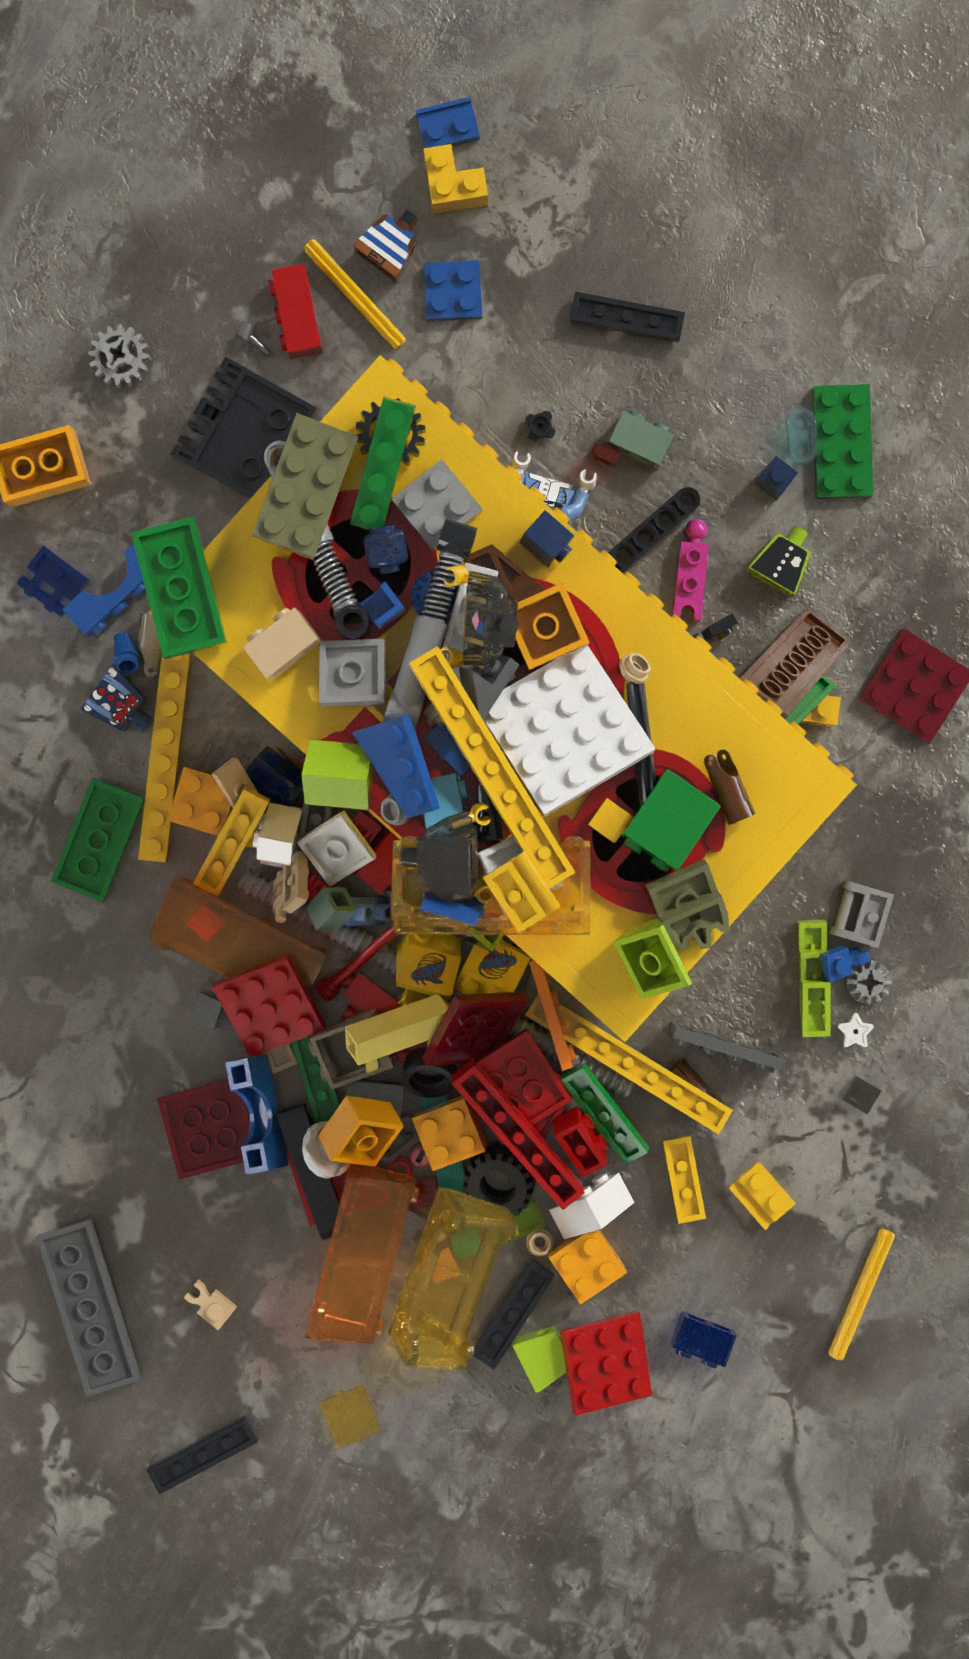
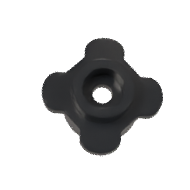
M543 411L535 415L529 414L526 417L525 423L529 426L530 433L528 437L531 441L536 442L539 438L543 437L549 439L554 437L556 431L552 427V414L549 411ZM538 424H542L543 428L539 429Z

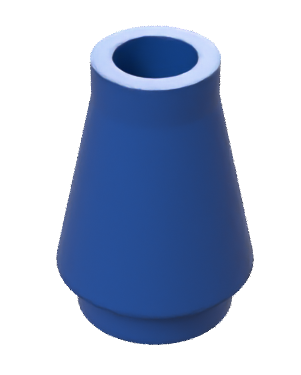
M125 632L117 633L113 638L112 664L122 674L133 673L139 667L140 656L130 639V635Z

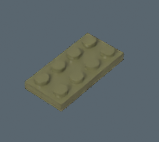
M296 413L252 537L314 560L358 436Z

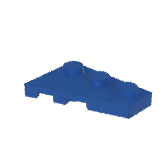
M410 714L352 733L407 818L440 808Z

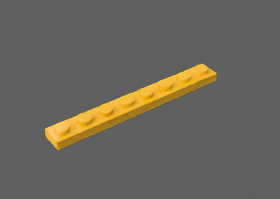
M436 646L411 661L408 665L521 851L526 852L549 889L574 874V869L439 647Z
M192 653L164 659L161 656L138 854L139 860L165 863L168 861L172 822L167 820L176 792Z
M538 993L525 1016L550 1030ZM560 1004V1006L555 1007L558 1018L564 1017L568 1033L563 1035L566 1041L719 1135L731 1115L732 1109Z

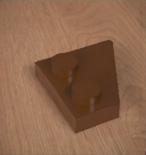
M492 544L471 553L468 559L463 560L464 564L469 563L499 572L487 613L488 618L503 612V609L545 590L544 586L540 583L538 584L522 568L509 560Z

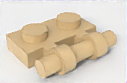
M298 850L293 855L290 865L283 864V871L277 872L276 879L273 882V891L276 893V899L273 901V912L275 913V921L278 923L285 922L286 914H292L297 908L304 905L308 899V857L302 851Z

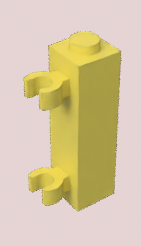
M436 994L345 1027L346 1048L358 1066L365 1063L367 1073L378 1070V1058L425 1041L429 1045L449 1004L445 1003Z

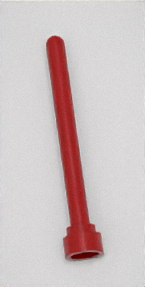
M410 908L335 976L324 977L315 985V989L320 997L327 1002L332 1001L339 994L342 983L419 916L418 909Z

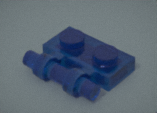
M43 545L26 567L35 574L30 581L22 575L16 584L24 589V594L28 597H34L44 604V609L48 612H54L62 618L65 615V612L62 610L65 606L60 603L62 598L65 596L72 601L90 580ZM44 581L55 589L51 596L40 588Z

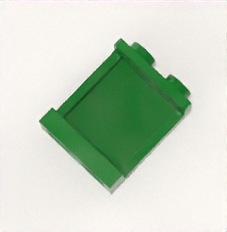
M669 769L662 771L656 780V785L627 828L621 833V836L626 839L623 843L625 846L638 854L643 850L653 857L650 862L664 872H667L669 869L672 871L679 870L721 807L720 804Z

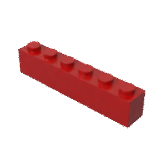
M471 1058L451 1075L452 1085L562 1210L566 1209L585 1193L582 1181L474 1058Z

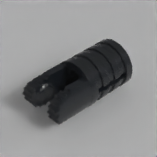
M480 784L476 788L477 803H484L489 808L481 810L478 813V818L489 816L491 821L487 825H480L475 822L477 843L504 841V821Z

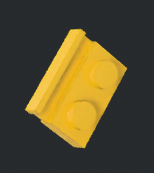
M522 851L483 877L518 933L560 907V904L525 851Z
M759 1160L743 1172L737 1180L728 1185L729 1189L765 1230L796 1204Z

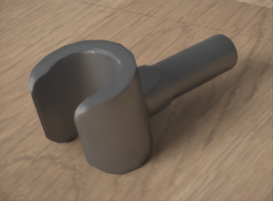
M242 321L237 332L238 337L245 342H250L268 356L271 351L257 338L252 336L256 328Z

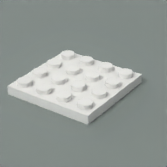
M588 645L553 660L505 688L485 719H483L510 766L543 817L654 753L656 749Z

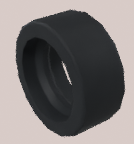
M427 1048L412 1051L407 1055L403 1064L402 1081L409 1092L421 1097L437 1098L453 1090L454 1086L452 1085L451 1075L456 1072V1064L427 1066L422 1059ZM433 1070L438 1071L442 1075L425 1076L417 1073V1071Z

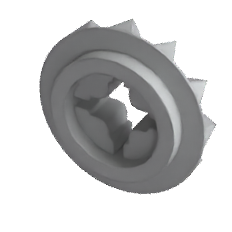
M870 960V962L863 965H854L852 967V974L848 975L846 980L850 995L856 1001L868 1005L881 1002L882 999L889 995L890 986L892 985L890 972L882 963ZM869 973L872 974V979L880 982V984L872 985L870 991L867 990L866 985L858 983V981L867 979Z

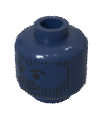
M394 524L370 528V534L366 535L363 540L368 565L371 568H380L381 574L399 571V564L406 562L408 559L404 532L400 529H395Z

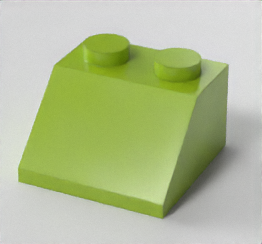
M658 918L633 926L613 941L641 999L684 988L692 984L664 925Z

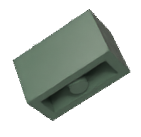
M623 411L607 447L658 470L674 434L670 433V429L661 423L655 422L653 425L644 421L645 417L635 411H629V413Z

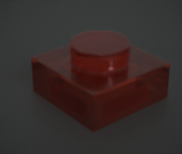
M595 442L589 458L615 469L621 453L616 452L617 448L609 443L602 442L600 445Z
M437 1177L408 1181L412 1210L441 1205Z

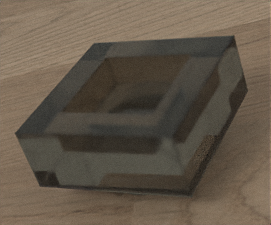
M855 1075L842 1100L868 1115L881 1090Z

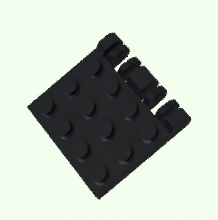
M225 357L219 367L236 377V380L219 371L216 372L214 377L220 383L231 387L228 395L221 393L214 387L208 386L206 393L222 402L221 407L202 397L193 415L209 424L210 427L207 429L189 420L187 426L192 431L204 436L201 443L198 444L191 438L181 435L178 441L196 452L193 454L175 445L170 455L250 499L271 476L264 461V452L268 445L275 441L286 442L296 413L313 418L317 407ZM281 454L274 458L273 464L275 466L278 465Z

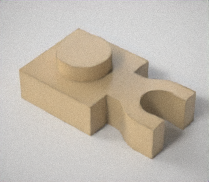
M198 1279L194 1286L199 1289L200 1295L193 1296L188 1291L184 1299L192 1304H198L200 1308L197 1314L219 1330L237 1306L217 1289L210 1294L205 1284Z

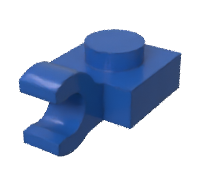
M839 946L819 954L823 980L830 983L851 975V966L870 962L869 951L860 952L859 947L849 950L848 947Z

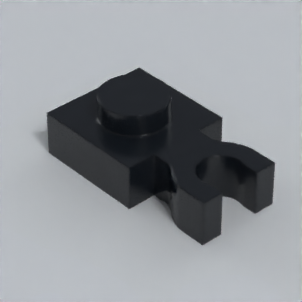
M732 613L695 634L693 637L696 638L698 635L706 642L716 636L721 640L734 632L732 627L738 622Z

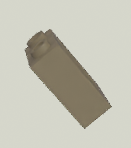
M376 1008L328 1025L324 1031L311 1035L309 1041L310 1051L314 1057H318L321 1064V1077L324 1082L329 1083L331 1090L394 1067L397 1057L395 1053L378 1058L379 1068L373 1072H366L365 1063L339 1072L325 1039L345 1031V1027L379 1015Z

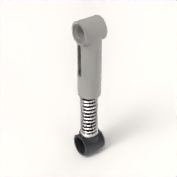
M285 441L271 443L264 452V461L272 479L277 468L273 464L274 458L282 453ZM327 524L313 560L315 561L314 565L318 566L316 568V571H319L318 576L322 577L323 586L327 587L325 592L329 593L330 602L334 603L332 607L335 613L333 615L336 619L338 630L348 640H361L366 637L370 630V620L361 603L357 602V599L354 598L355 594L350 593L352 591L351 588H348L350 583H346L348 578L343 577L345 573H342L341 570L343 568L339 567L341 562L336 561L338 557L334 556L336 552H332L334 546H330V544L334 541V538ZM357 615L361 617L362 625L358 630L349 631L345 629V621L349 616Z
M445 519L437 545V550L440 551V560L437 561L439 565L435 566L437 571L433 572L435 577L431 578L434 582L430 583L432 588L428 589L430 592L426 595L428 599L424 600L427 605L423 606L425 609L421 611L423 615H416L396 685L386 709L384 722L410 714L415 730L417 728L426 693L408 664L436 646L439 649L441 648L448 626L442 619L447 617L444 613L445 611L448 612L446 607L450 606L448 600H452L449 598L450 595H453L451 590L455 589V587H448L444 584V580H455L453 571L445 569L461 565L464 559L469 558L478 529L476 527Z

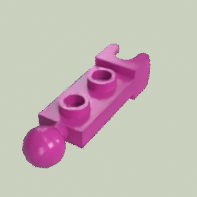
M693 519L687 523L685 528L686 535L690 538L689 542L681 541L672 616L675 614L680 617L682 608H689L692 611V620L700 622L709 544H700L707 534L706 524L700 519Z

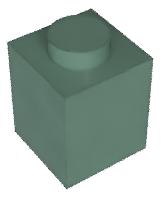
M346 887L323 888L306 907L316 931L339 930L356 912Z

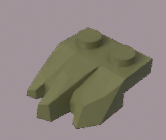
M705 859L645 884L658 919L664 925L672 943L680 949L686 948L689 939L692 937L695 938L701 949L711 948L712 929L717 928L720 932L729 931L728 912Z

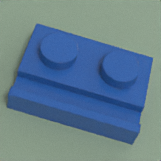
M470 97L416 110L425 148L448 144L456 146L480 140Z

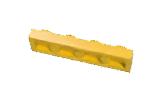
M246 786L243 788L193 882L194 885L219 896L268 806L269 798Z

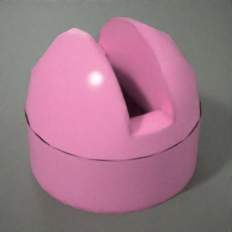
M422 1143L414 1145L409 1154L410 1161L418 1167L429 1164L426 1153L420 1163L415 1161L421 1149L424 1150Z

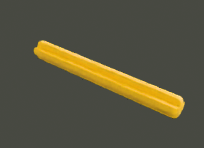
M314 239L310 240L304 246L305 253L393 349H399L405 343V337Z
M880 1229L828 1351L829 1355L836 1360L842 1361L845 1357L895 1238V1235L886 1229Z

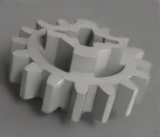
M118 324L117 331H113L110 326H107L108 333L106 335L99 331L97 334L100 340L98 342L91 341L95 351H89L88 355L95 360L89 364L92 369H98L95 374L99 379L105 376L104 382L107 385H110L115 380V385L118 388H121L122 381H126L129 386H132V378L135 377L140 381L142 378L139 372L141 370L148 372L149 370L144 362L151 361V357L144 352L150 348L147 343H142L144 338L140 333L135 335V330L132 327H129L125 332L121 324ZM118 339V341L109 344V342ZM132 344L137 348V358L131 353L133 349ZM123 352L125 357L116 360L114 356L116 354L121 355ZM102 354L108 359L106 369L102 363ZM130 368L129 371H127V372H125V373H121L122 371L127 370V369Z

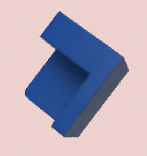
M386 582L380 585L381 589L361 602L362 608L379 631L405 613L404 606Z

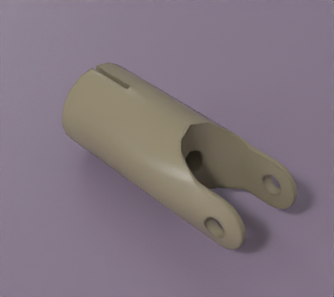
M140 613L136 649L140 656V663L137 669L140 677H154L157 674L158 663L162 654L153 617L149 613Z

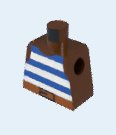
M405 210L397 221L384 214L353 244L354 252L398 284L418 245L417 237L411 230L419 220L408 210Z

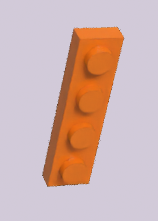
M534 960L529 961L561 1069L563 1071L573 1068L572 1062L577 1061L572 1044L566 1046L563 1035L567 1034L568 1030L564 1017L558 1018L555 1007L560 1006L556 990L550 991L547 980L552 979V977Z

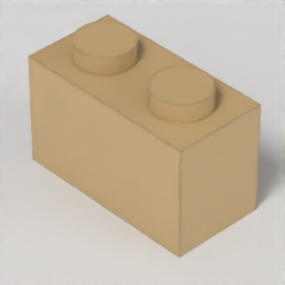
M286 608L279 612L272 619L275 622L265 631L263 628H260L253 632L247 638L249 643L243 647L265 678L271 681L318 646L319 641H322L302 613L296 608L292 610Z

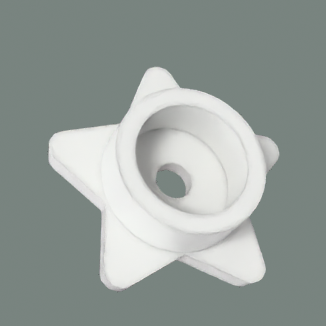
M853 1013L848 1022L837 1025L844 1034V1047L854 1043L863 1047L868 1046L866 1035L874 1026L873 1024L863 1023L858 1013ZM854 1029L858 1030L857 1034L853 1033Z

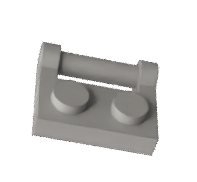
M844 880L842 888L845 890L835 924L831 926L829 934L879 948L894 894ZM855 892L863 894L853 930L848 931L845 930Z

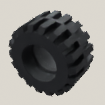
M495 1142L493 1147L489 1144L485 1152L477 1154L470 1159L464 1174L462 1187L463 1192H467L465 1196L467 1203L473 1202L471 1208L475 1212L479 1209L482 1211L481 1216L485 1218L487 1215H492V1220L498 1221L500 1216H503L504 1220H508L511 1218L512 1213L516 1217L521 1214L522 1208L526 1209L531 1200L536 1179L507 1146H501L499 1142ZM492 1171L504 1172L512 1178L515 1187L506 1191L496 1190L487 1183L484 1175Z

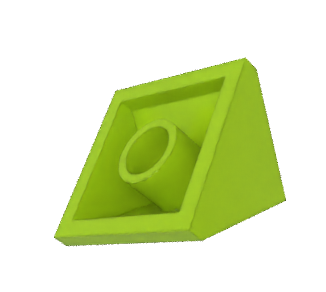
M322 740L309 741L302 771L305 804L362 810L370 809L373 765L359 744Z

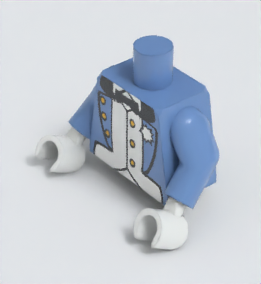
M518 451L515 453L511 462L512 467L521 474L522 479L520 481L528 489L532 486L538 489L546 498L544 503L552 510L556 507L560 509L570 519L569 522L581 516L589 497L587 492L596 486V473L591 481L584 480L586 469L582 470L579 480L580 489L577 490V486L527 472L524 475L523 471L526 470L531 459L530 454L527 453L525 462L522 463L517 459Z

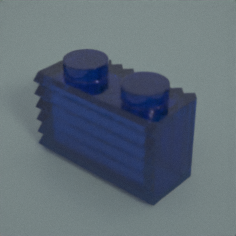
M682 1311L673 1333L671 1344L676 1349L675 1353L684 1358L691 1359L693 1355L701 1358V1362L709 1367L717 1368L718 1365L726 1367L737 1334L733 1329Z

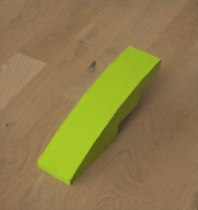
M825 920L797 921L798 981L802 1037L831 1036V983L823 980L819 955L828 951L827 922Z

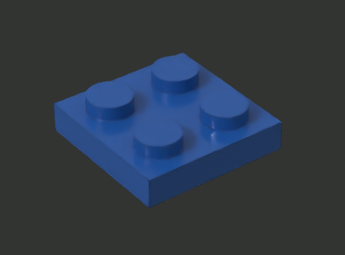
M479 260L424 263L427 322L482 319Z

